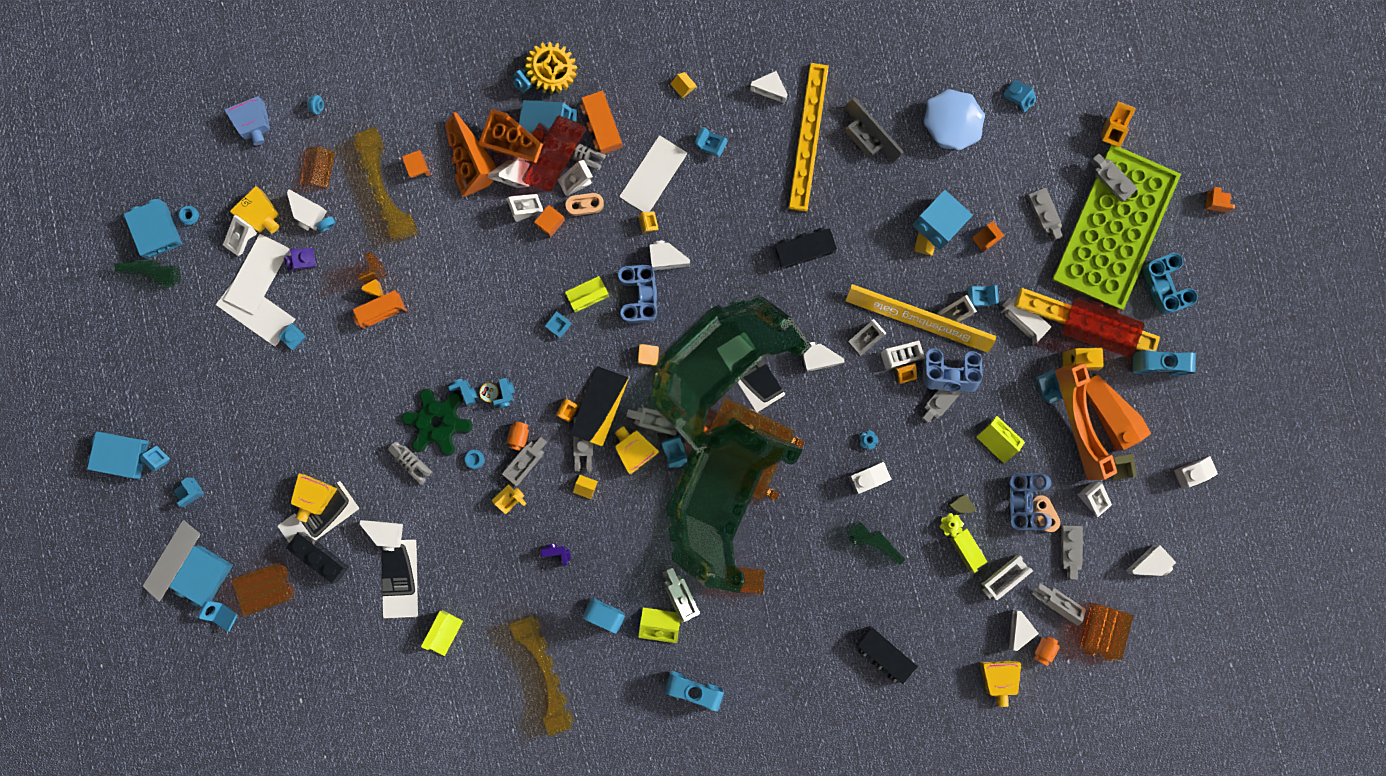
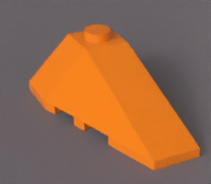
M494 109L490 110L478 144L490 151L537 163L543 146L540 141L508 114Z
M453 112L445 123L448 144L453 149L454 157L451 160L452 164L456 165L457 170L455 181L462 197H466L492 184L494 180L487 177L490 172L496 169V166L486 150L478 145L479 141L460 116Z
M1099 375L1090 378V382L1087 383L1086 395L1116 451L1125 450L1141 442L1151 434L1142 416Z

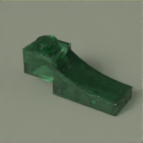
M154 260L115 263L116 272L154 278V283L161 285L162 288H173L175 284H181L180 269L174 266L160 267V263Z
M860 521L847 531L849 534L847 538L854 546L857 544L859 546L864 544L872 546L890 557L897 565H901L905 561V558L880 531H875L871 534Z

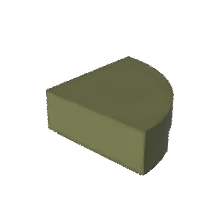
M963 494L949 504L953 510L960 513H971L977 510L966 494Z

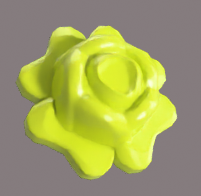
M949 513L947 517L941 519L942 524L940 528L944 531L945 535L948 536L950 534L952 537H955L957 533L962 532L961 527L964 523L960 520L959 515H954L953 517V514Z

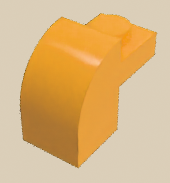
M1119 101L1116 102L1104 124L1101 134L1102 141L1121 147L1129 131L1127 126L1135 112V107Z

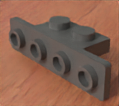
M855 97L851 98L844 107V110L851 116L854 122L847 126L844 131L868 158L881 150L892 163L896 162L904 153L903 150Z

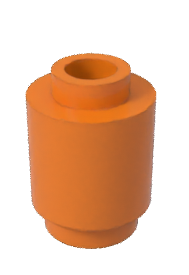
M513 421V425H510L506 444H510L509 448L520 451L521 447H525L529 433L528 424Z
M1047 636V638L1042 637L1034 652L1035 656L1033 659L1046 666L1052 663L1060 648L1057 645L1058 640Z

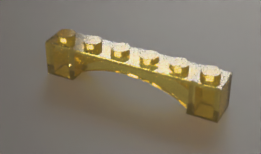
M372 127L354 134L356 139L353 142L357 152H361L363 158L360 161L364 170L367 169L369 172L367 179L370 186H374L376 190L374 197L378 204L381 203L383 210L380 212L384 221L389 223L390 227L387 230L391 239L394 238L399 243L419 235L411 214H404L394 205L385 189L381 175L382 150L386 148L380 132L376 127Z
M531 615L509 624L515 643H522L533 654L544 674L548 691L547 714L542 719L548 736L550 737L571 729L574 717L571 711H567L565 704L568 701L565 693L560 691L559 685H561L559 675L554 674L552 668L555 666L551 655L548 656L545 648H548L545 637L540 635L541 625L539 619Z

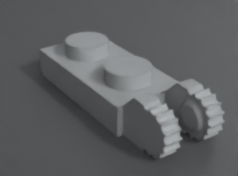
M574 436L575 471H580V456H587L586 469L587 471H592L593 443Z

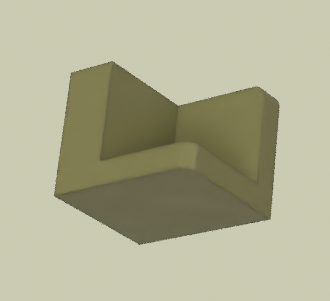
M1133 454L1113 457L1117 473L1112 476V480L1137 477Z

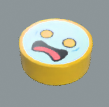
M486 383L480 388V397L485 402L492 403V401L498 399L500 392L496 385Z

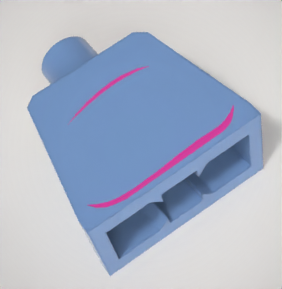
M259 96L225 109L240 136L245 140L251 138L256 146L265 142L262 134L268 132L270 126L265 103Z

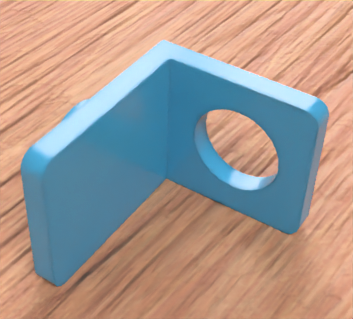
M206 600L197 617L213 621L229 632L238 614L223 603ZM213 606L212 613L205 615L207 608Z

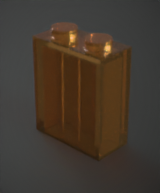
M276 563L231 579L243 617L294 600V589L288 583V571L282 563Z
M1090 603L1078 648L1085 649L1084 653L1096 657V653L1101 654L1103 659L1115 662V659L1122 660L1134 615Z

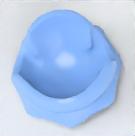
M947 89L939 95L928 99L924 125L941 148L962 150L981 139L985 114L973 95Z

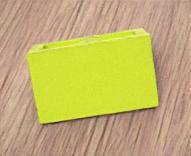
M600 276L565 292L575 313L609 297Z
M998 416L977 435V438L1003 463H1006L1018 453L1025 443Z
M964 529L961 533L956 534L955 537L949 538L970 572L975 573L978 571L977 568L987 563L968 529Z
M643 607L639 638L677 643L680 626L677 612Z
M444 610L439 611L421 647L426 650L432 649L445 656L463 620Z

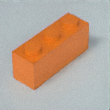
M603 90L582 97L583 104L580 107L583 116H588L589 121L586 124L589 132H593L596 138L593 139L595 149L606 154L623 148Z

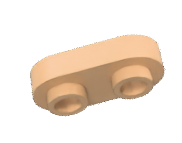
M597 193L574 195L566 201L567 211L574 216L598 213L604 206L603 198ZM593 201L598 202L596 207L591 206ZM578 204L579 208L573 209L572 206Z
M1035 496L1033 498V513H1047L1053 520V525L1044 531H1056L1060 526V519L1051 501L1046 496ZM1041 501L1044 503L1043 509L1039 507ZM1042 516L1037 519L1040 527L1045 524V519Z

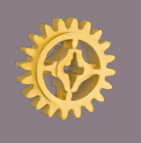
M543 42L540 48L534 46L533 51H529V57L525 60L527 64L524 70L528 71L526 77H532L530 84L537 83L536 89L543 87V93L547 89L550 90V94H553L555 89L558 93L561 92L562 88L567 90L568 85H572L573 79L576 77L575 71L577 66L573 65L575 59H569L572 53H565L566 47L560 50L559 43L555 47H552L551 42L548 43L547 47ZM546 57V60L536 63L540 58ZM561 72L565 73L562 78L555 80V77Z

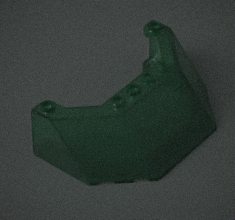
M761 295L753 296V300L749 301L742 299L730 302V305L726 307L715 306L658 359L657 365L659 368L658 372L654 374L652 382L653 392L649 395L648 402L699 454L708 446L710 441L709 436L704 432L708 410L720 398L730 391L764 357L789 352L791 355L798 357L804 355L812 345L789 315Z
M732 418L728 421V424L718 426L711 430L707 436H701L696 439L666 510L667 516H670L671 526L668 528L670 541L673 542L674 551L671 552L672 560L704 587L740 593L745 578L744 573L736 567L733 538L763 470L780 461L790 465L795 464L803 449L776 435L737 418Z

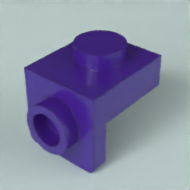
M313 248L290 249L284 256V265L288 267V272H293L296 269L315 268L316 262Z
M557 543L545 545L546 549H541L542 557L562 555L563 566H567L568 561H571L570 549L566 550V546L557 547Z

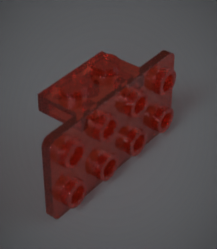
M561 115L556 117L550 129L546 125L538 123L532 136L540 141L543 146L537 163L527 161L530 165L522 177V181L539 189L551 191L584 135L586 127Z
M1080 299L1073 300L1062 330L1063 335L1128 358L1133 357L1145 326L1144 322L1120 314L1121 310L1110 307L1108 310L1103 308L1104 304L1096 301L1089 303Z

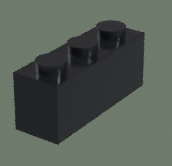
M824 227L814 230L813 234H799L796 236V239L790 241L788 238L780 240L774 248L781 270L834 254L837 251L831 229H825Z
M297 532L286 547L287 550L331 584L337 583L349 568L347 564L305 532Z
M871 626L856 643L859 647L857 651L865 658L869 655L874 660L872 664L880 671L884 668L889 673L887 677L895 684L898 681L904 684L918 667Z

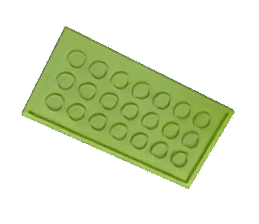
M1111 144L1104 159L1108 158L1138 189L1124 202H1121L1096 176L1051 281L1119 311H1123L1181 174Z

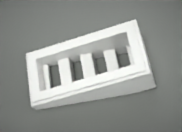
M920 341L892 347L881 352L886 370L925 359ZM911 347L914 348L916 357L913 356ZM904 349H906V352H907V355H908V358H909V359L906 358ZM897 351L899 352L901 361H899L896 353Z

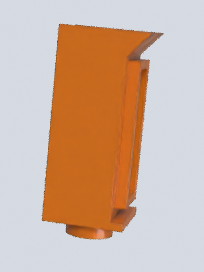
M394 290L353 309L355 313L353 319L357 326L360 325V327L367 329L366 326L370 327L400 313L399 310L405 312L407 310L399 293Z

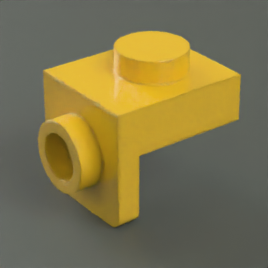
M509 484L492 499V502L505 514L518 502L523 506L527 504L523 499L525 495L517 487L513 489Z

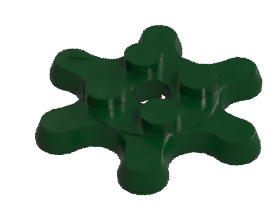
M424 389L420 393V399L423 403L422 409L416 413L405 412L402 415V422L405 425L415 426L418 429V436L412 443V447L416 452L424 451L430 443H437L442 454L450 456L455 452V446L452 442L453 435L457 432L469 433L473 428V424L470 420L461 419L457 416L456 410L462 403V396L459 393H451L446 401L439 402L435 399L432 390ZM440 417L442 424L439 427H433V418Z

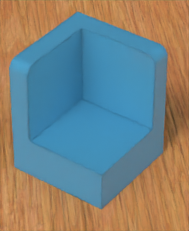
M190 477L182 480V485L174 490L179 499V502L176 503L178 507H185L204 494L196 480Z

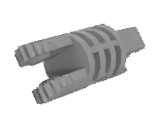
M571 140L569 143L566 142L565 145H557L558 150L565 152L564 156L576 161L584 160L586 165L600 170L601 165L589 160L591 155L602 160L606 157L603 153Z
M394 442L388 448L396 462L400 463L419 484L423 485L426 481L420 472L426 476L432 474V471L406 446Z

